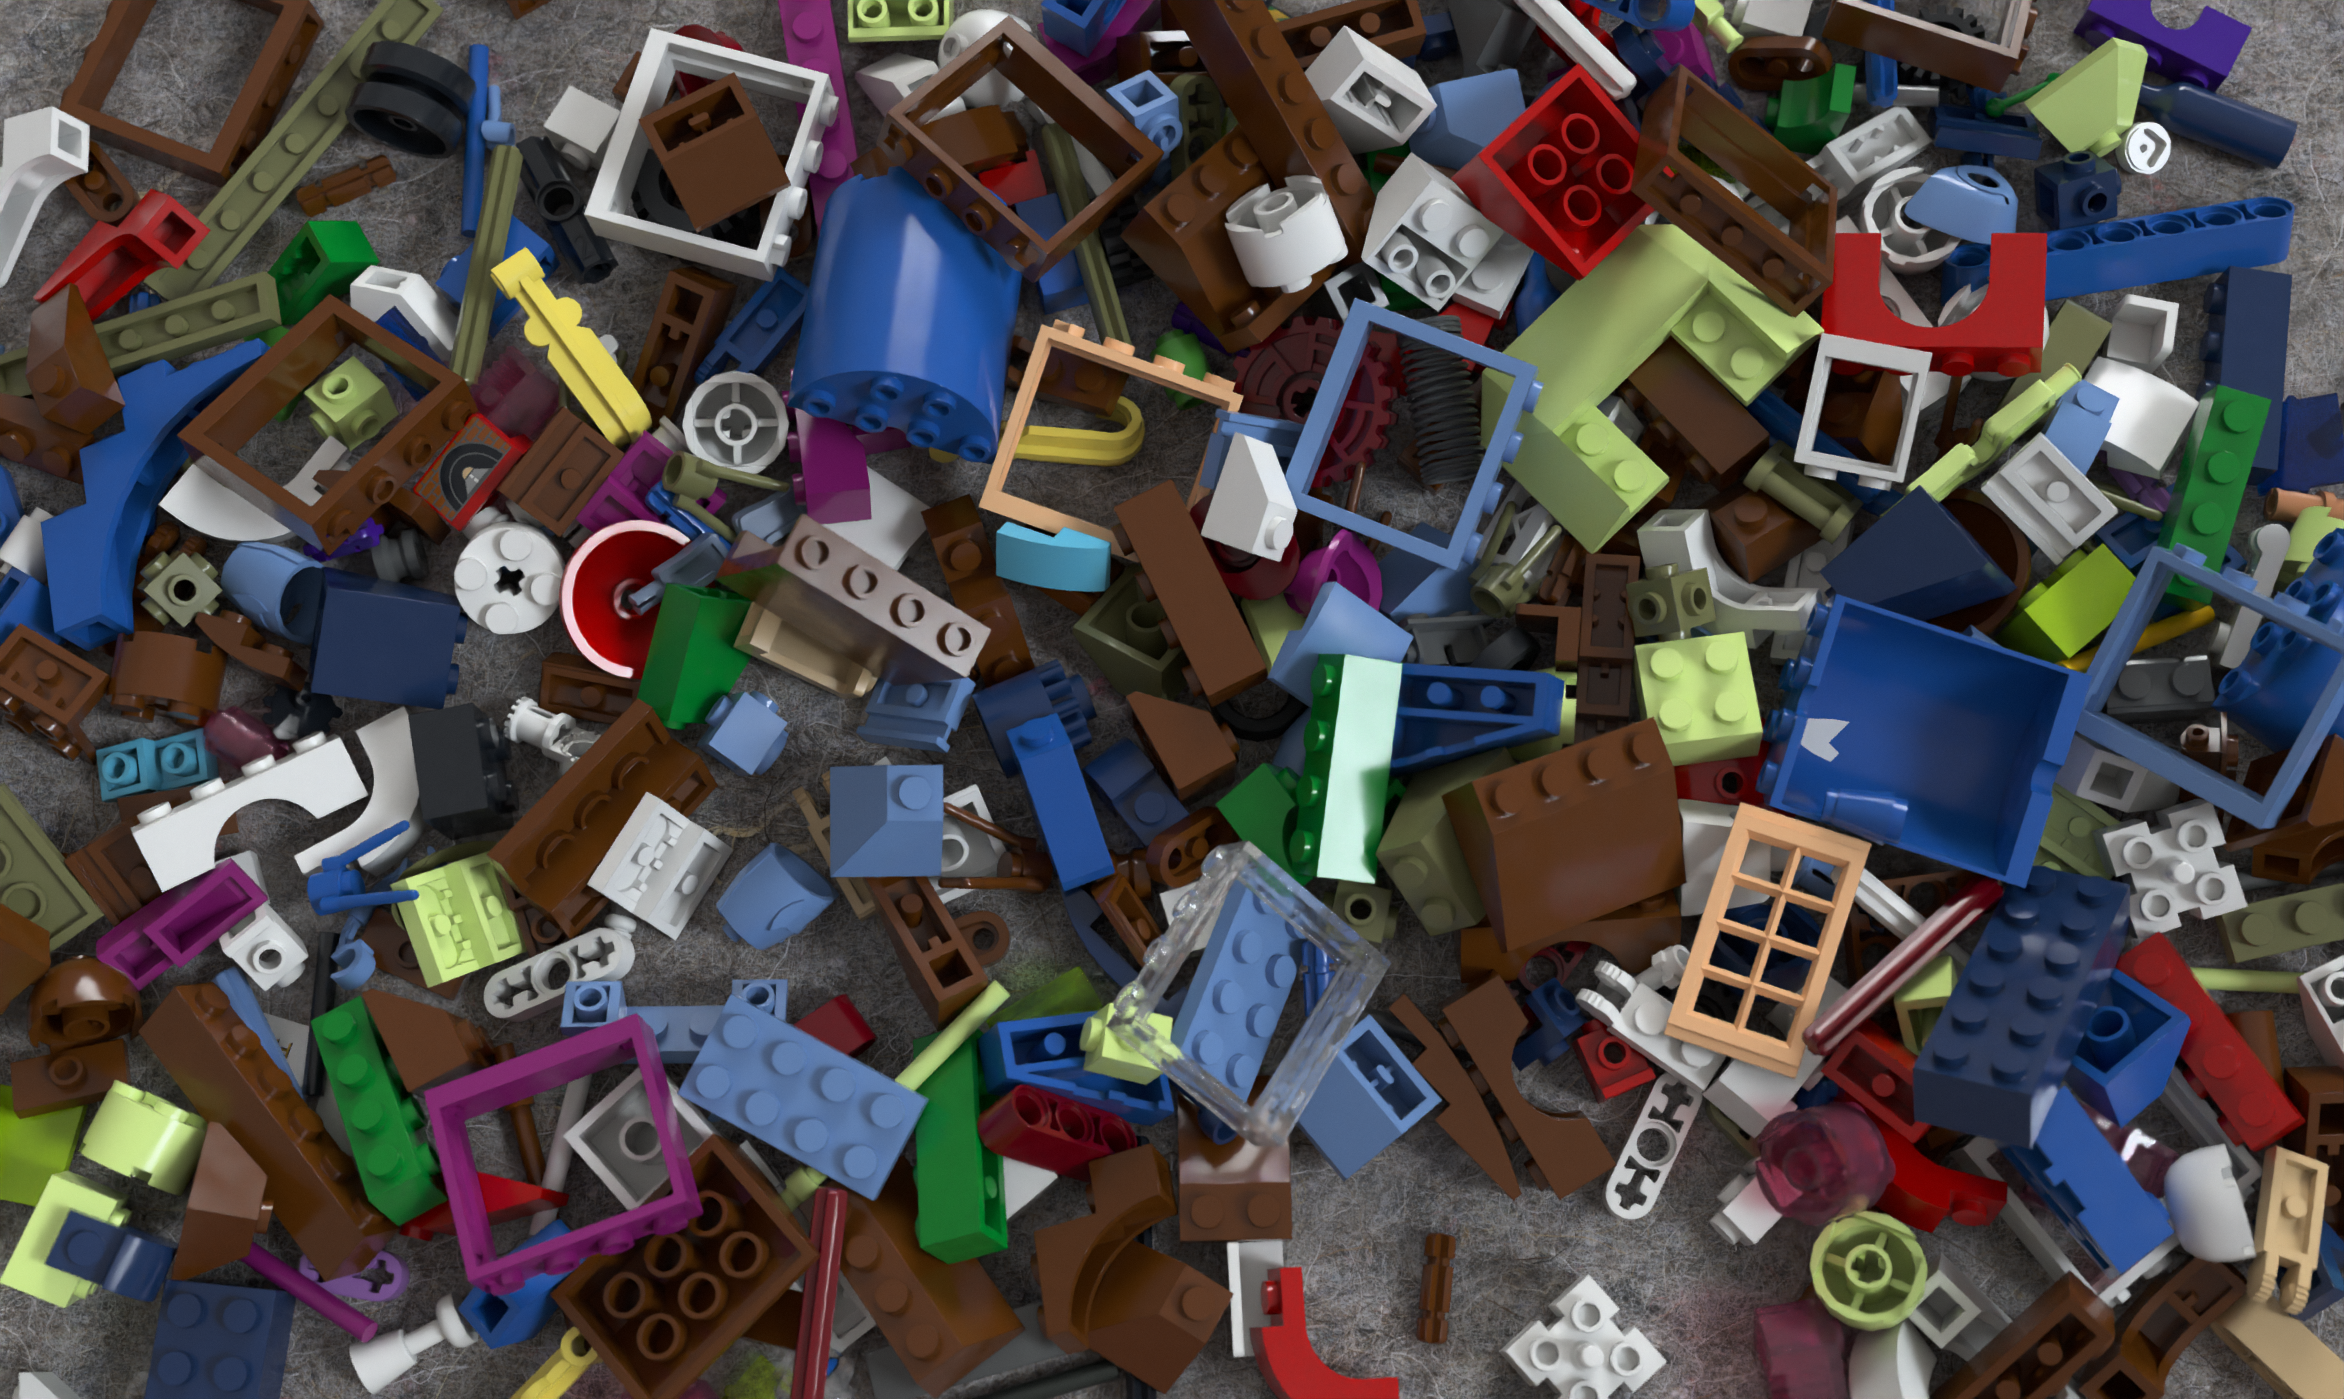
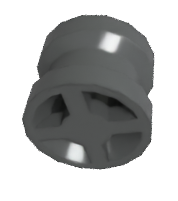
M416 528L403 529L399 536L393 538L379 535L380 544L371 548V553L380 579L399 583L400 579L410 576L417 580L429 576L425 548Z

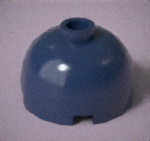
M1786 901L1775 935L1817 948L1820 939V929L1809 913ZM1761 903L1726 909L1724 918L1764 931L1772 905H1761ZM1719 930L1710 957V964L1749 978L1760 943ZM1771 947L1760 982L1796 993L1804 987L1812 961ZM1722 983L1727 990L1740 998L1743 997L1745 990ZM1756 994L1753 1002L1774 1003L1778 1001Z

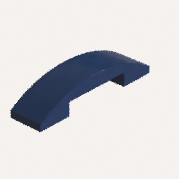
M1058 881L1071 925L1080 943L1101 973L1136 1005L1153 1004L1155 1014L1173 1018L1172 1026H1174L1188 990L1183 986L1169 1001H1166L1095 932L1106 920V915L1101 907L1080 886L1063 891L1060 881Z

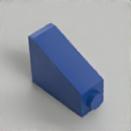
M1054 713L1043 718H1034L1021 726L1007 730L1006 735L1035 827L1063 891L1115 873L1071 741L1058 714Z

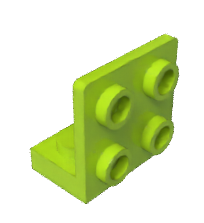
M0 1084V1199L34 1207L37 1206L51 1176L63 1171H69L88 1108L87 1104L19 1119L14 1113L12 1086Z

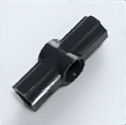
M547 135L541 137L530 136L518 142L516 148L523 155L519 177L579 285L586 283L596 284L609 277L613 269L619 264L605 238L595 235L584 215L587 205ZM573 204L568 213L561 216L553 215L560 206Z

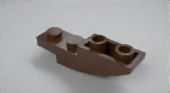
M0 393V456L84 486L79 450L94 444V435L83 434L41 417L36 402L33 399Z

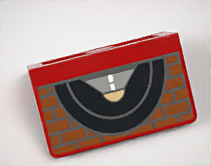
M474 413L464 423L465 427L456 433L413 487L416 495L423 498L432 509L459 532L466 529L476 514L492 506L502 493L496 488L533 443L525 434L509 438L481 413Z

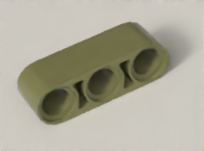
M2067 297L2049 323V338L2042 354L2041 373H2028L2024 376L2014 377L1991 416L2017 398L2039 379L2045 382L2066 363L2072 364L2082 376L2113 324ZM2051 412L2020 437L2029 442L2039 432H2042Z

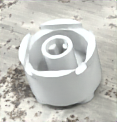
M1311 175L1286 177L1284 180L1287 187L1272 192L1268 183L1257 187L1239 198L1228 209L1226 217L1229 223H1225V227L1244 275L1251 286H1280L1284 293L1297 292L1311 283V275L1329 264L1342 260L1348 254L1344 236L1321 179Z
M519 522L494 523L474 535L459 557L454 571L456 595L467 615L480 626L496 634L526 632L545 622L559 605V589L565 569V561L556 542L543 530ZM506 566L511 572L517 569L523 572L519 581L520 587L515 588L511 583L502 585L499 582L503 573L501 567Z

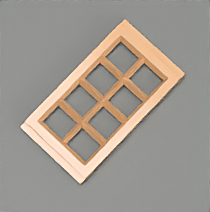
M1740 802L1664 1035L1795 1079L1806 1048V1044L1802 1040V1033L1815 1020L1872 843ZM1749 839L1790 851L1780 885L1739 872ZM1801 855L1842 868L1832 902L1790 889ZM1734 885L1775 897L1764 931L1724 918ZM1786 901L1827 914L1817 948L1775 935ZM1719 930L1760 943L1749 978L1708 964ZM1771 947L1812 961L1801 995L1760 982ZM1704 977L1745 990L1734 1024L1693 1011ZM1756 994L1797 1007L1786 1042L1745 1028Z

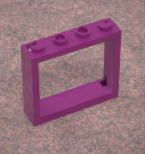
M637 1013L424 1091L468 1282L488 1294L492 1293V1295L498 1296L516 1292L526 1285L525 1280L543 1273H546V1275H560L570 1272L580 1265L579 1260L597 1253L601 1255H614L624 1252L633 1247L634 1240L654 1232L656 1235L678 1232L687 1227L689 1219L704 1214L654 1031ZM637 1057L674 1194L498 1259L465 1120Z

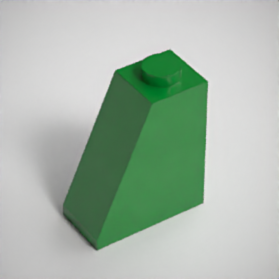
M674 583L666 584L637 699H640L654 709L664 727L684 730L686 723L708 724L705 718L720 697L728 695L752 655L733 647L752 603L750 599L731 590Z

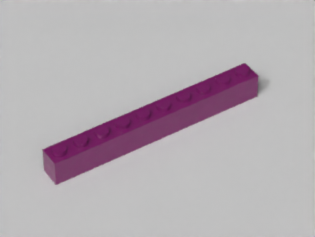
M778 0L789 64L828 74L835 97L839 98L836 120L831 127H825L820 141L823 143V156L820 167L816 173L810 172L808 176L819 236L825 203L837 187L855 176L850 163L860 157L832 0ZM796 102L800 126L807 104ZM851 425L853 434L864 445L865 456L911 447V443L906 440V434L898 428L887 426L884 431L871 433Z

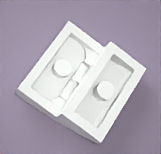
M2098 356L2084 380L2120 398L2110 420L2112 425L2100 447V450L2107 451V466L2160 479L2195 419L2200 402L2155 375L2136 367Z
M867 466L871 497V519L821 525L897 571L908 556L914 557L929 536L920 512L931 507Z
M646 792L587 885L676 941L733 849L705 828L687 819L660 798Z

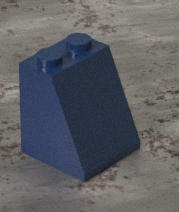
M1918 485L1819 571L1831 585L1824 592L1828 599L1835 594H1839L1919 621L1933 619L2009 595L2017 588L1956 517L1921 485Z
M324 567L308 664L311 692L443 709L446 694L455 695L459 664L451 663L454 643H464L468 615L465 612H460L461 606L455 595L341 569Z

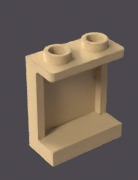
M753 601L733 647L843 699L862 697L864 693H868L873 688L879 677Z

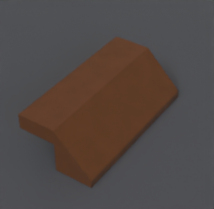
M637 699L486 855L510 886L566 938L572 940L610 901L609 898L587 885V883L645 793L648 792L660 798L688 818L718 785L702 758L672 739L654 709L640 699Z

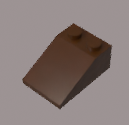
M1286 1075L1256 1076L1245 1107H1243L1247 1114L1245 1124L1240 1133L1224 1145L1216 1144L1203 1133L1197 1119V1113L1200 1108L1178 1091L1180 1244L1227 1243L1238 1241V1243L1262 1241L1291 1242L1293 1239L1288 1114L1272 1096L1287 1084ZM1180 1077L1205 1099L1215 1096L1189 1077Z

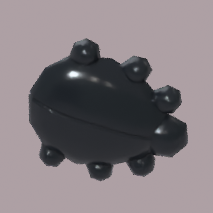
M306 681L301 692L275 683L277 691L274 693V696H265L263 698L264 706L271 708V712L264 713L262 720L267 725L275 724L272 733L278 741L289 742L296 735L298 739H301L316 730H323L324 735H327L331 729L328 722L332 718L338 719L343 715L342 709L335 705L331 695L312 693L310 683Z

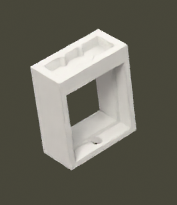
M1822 333L1794 462L1806 464L1804 474L1830 480H1836L1838 470L1860 474L1857 485L1890 491L1892 481L1903 483L1932 353ZM1833 359L1913 374L1893 466L1813 451Z

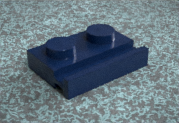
M1938 102V107H1930L1927 117L1931 136L1935 138V147L2038 160L2043 141L2041 138H2038L2040 133L2031 114L2005 111L2000 117L1994 118L1987 115L1983 108L1952 103L1940 104Z

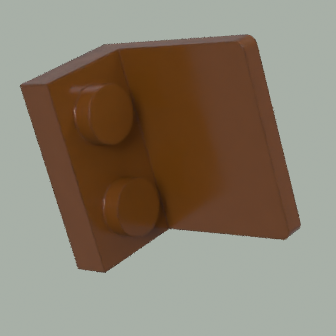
M20 623L0 646V709L6 712L3 719L23 735L30 737L35 731L49 739L46 745L62 758L73 762L79 757L94 766L97 762L96 749L79 725L107 692L111 679L110 676Z

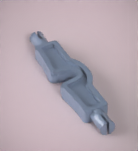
M790 486L787 492L777 491L766 499L746 507L733 515L732 524L736 536H738L739 532L748 530L772 545V543L792 531L800 514H807L806 505H795L793 486ZM711 532L703 533L675 556L654 568L651 574L655 581L636 593L629 595L628 600L633 604L632 607L637 614L643 615L644 612L662 602L667 583L705 587L716 580L714 578L729 551L720 541L717 534Z

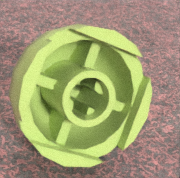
M1862 1211L1854 1213V1217L1844 1218L1838 1223L1835 1220L1824 1228L1814 1243L1810 1261V1272L1816 1295L1832 1316L1849 1327L1868 1331L1894 1327L1912 1314L1924 1296L1928 1272L1922 1248L1917 1243L1916 1237L1909 1227L1886 1214Z

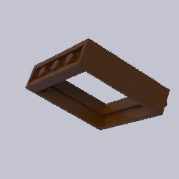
M112 0L110 2L104 24L96 39L91 41L86 47L83 63L73 82L62 93L59 110L90 125L89 138L223 188L269 134L324 22L310 0H237L277 15L279 18L209 153L99 112L157 0Z
M1831 0L1821 36L2000 93L2009 75L2018 76L2021 72L2023 60L2029 51V46L2022 44V41L2029 37L2036 21L2038 9L2031 7V3H2036L2037 0H2006L1995 44L1860 0Z
M1009 15L889 110L876 141V145L884 151L890 161L905 169L923 185L926 192L932 198L941 201L963 221L970 232L980 236L1003 256L1005 262L1011 268L1021 272L1033 284L1149 183L1164 154V151ZM1008 43L1013 47L1012 50L1007 47ZM993 68L999 71L1119 177L1117 181L1047 242L919 129ZM1132 153L1140 159L1138 162L1131 156Z
M1680 64L1646 99L1631 191L1796 318L1833 283L1838 188ZM1679 135L1790 221L1789 237L1678 151ZM1667 165H1670L1677 171L1672 178L1663 172ZM1812 183L1824 191L1815 200H1812V194L1806 190Z
M329 294L177 434V437L199 469L330 556L350 535L353 536L358 527L382 504L388 502L394 496L396 490L419 468L425 466L432 459L433 455L457 431L465 427L464 423L468 418L479 410L464 378ZM354 342L429 390L430 393L311 507L234 454Z

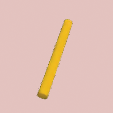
M2208 605L2194 612L2185 610L2146 626L2131 655L2212 623L2215 618L2213 608ZM2100 645L2073 655L2069 660H2061L2055 664L2085 674Z

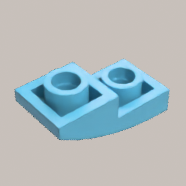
M1006 522L996 532V576L1028 585L1066 591H1106L1110 586L1111 542L1067 527H1063L1055 537H1051L1010 522Z
M203 728L157 741L139 738L96 750L102 802L106 803L117 802L119 797L198 785L219 778L214 733Z

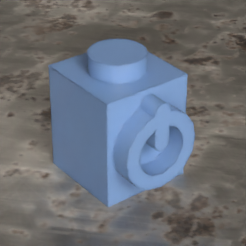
M1150 70L1106 89V101L1164 151L1162 160L1168 158L1169 152L1180 146L1183 127L1179 121L1178 96ZM1132 153L1131 156L1138 162L1140 159Z
M753 690L750 695L746 692L732 694L730 698L723 695L707 714L705 721L710 726L696 746L738 776H749L754 772L762 775L775 762L786 744L789 733L783 729L788 722L776 714L779 709L778 705L760 692Z

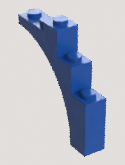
M256 338L239 343L228 351L203 361L194 362L180 371L162 359L145 364L140 369L118 378L119 390L126 404L122 408L125 431L108 435L101 441L79 450L86 504L70 507L62 514L41 522L54 633L86 651L117 640V636L120 633L124 632L126 636L134 633L132 595L138 556L153 513L168 484L189 457L177 434L271 348L261 339Z

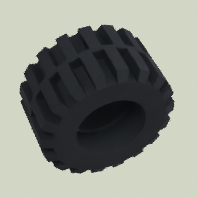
M647 149L631 194V199L634 203L632 206L639 219L746 248L751 245L748 234L758 235L761 230L759 202L697 233L686 211L672 207L677 194L653 149ZM662 253L670 259L674 257L672 255ZM678 257L682 264L692 266L693 261Z

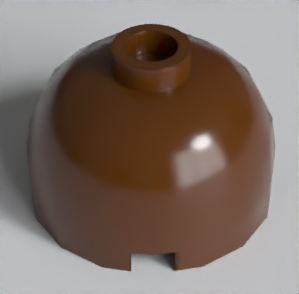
M74 956L51 968L35 984L27 999L26 1019L30 1042L37 1049L39 1041L48 1044L50 1054L107 1042L128 1032L131 1041L139 1035L138 1031L144 1025L140 994L128 975L91 956Z

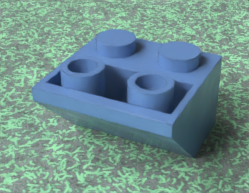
M1370 1014L1272 1095L1343 1182L1399 1138L1441 1101L1440 1097Z

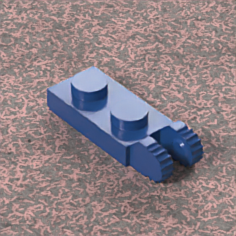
M780 266L777 267L773 282L765 281L715 340L716 346L694 373V381L701 385L712 376L721 374L729 358L739 365L735 371L760 376L802 326L809 287Z

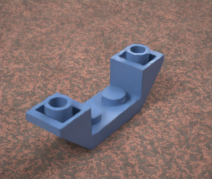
M788 979L732 980L731 994H736L786 1021ZM622 981L566 982L561 1032L568 1037H573L637 1013L654 1031L662 1064L694 1063L725 1005L627 1007ZM637 1057L623 1062V1064H639Z

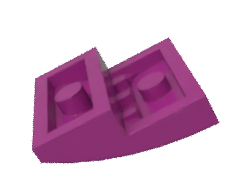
M644 429L626 450V455L575 519L593 533L608 525L628 520H648L669 526L665 522L667 519L666 515L658 516L645 504V498L648 491L662 480L665 465L674 452ZM716 486L715 491L709 498H700L696 500V503L714 515L725 503L727 494Z

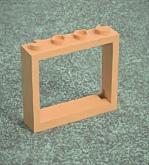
M1055 319L1052 328L1041 325L979 507L1058 534L1063 527H1067L1111 542L1112 554L1139 563L1134 552L1124 556L1111 529L1002 491L1051 348H1057L1220 406L1221 410L1238 412L1244 396L1233 392L1235 382L1207 372L1203 381L1183 374L1186 366L1183 363L1160 355H1155L1153 363L1133 357L1136 347L1105 337L1102 346L1082 339L1086 329ZM1216 418L1211 433H1217L1220 418ZM1208 443L1186 503L1188 512L1203 497L1209 495L1211 489L1199 485Z

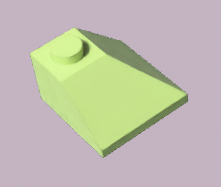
M2112 37L2024 103L2030 112L2070 153L2089 151L2102 157L2115 149L2122 142L2119 136L2132 127L2148 53L2142 45Z

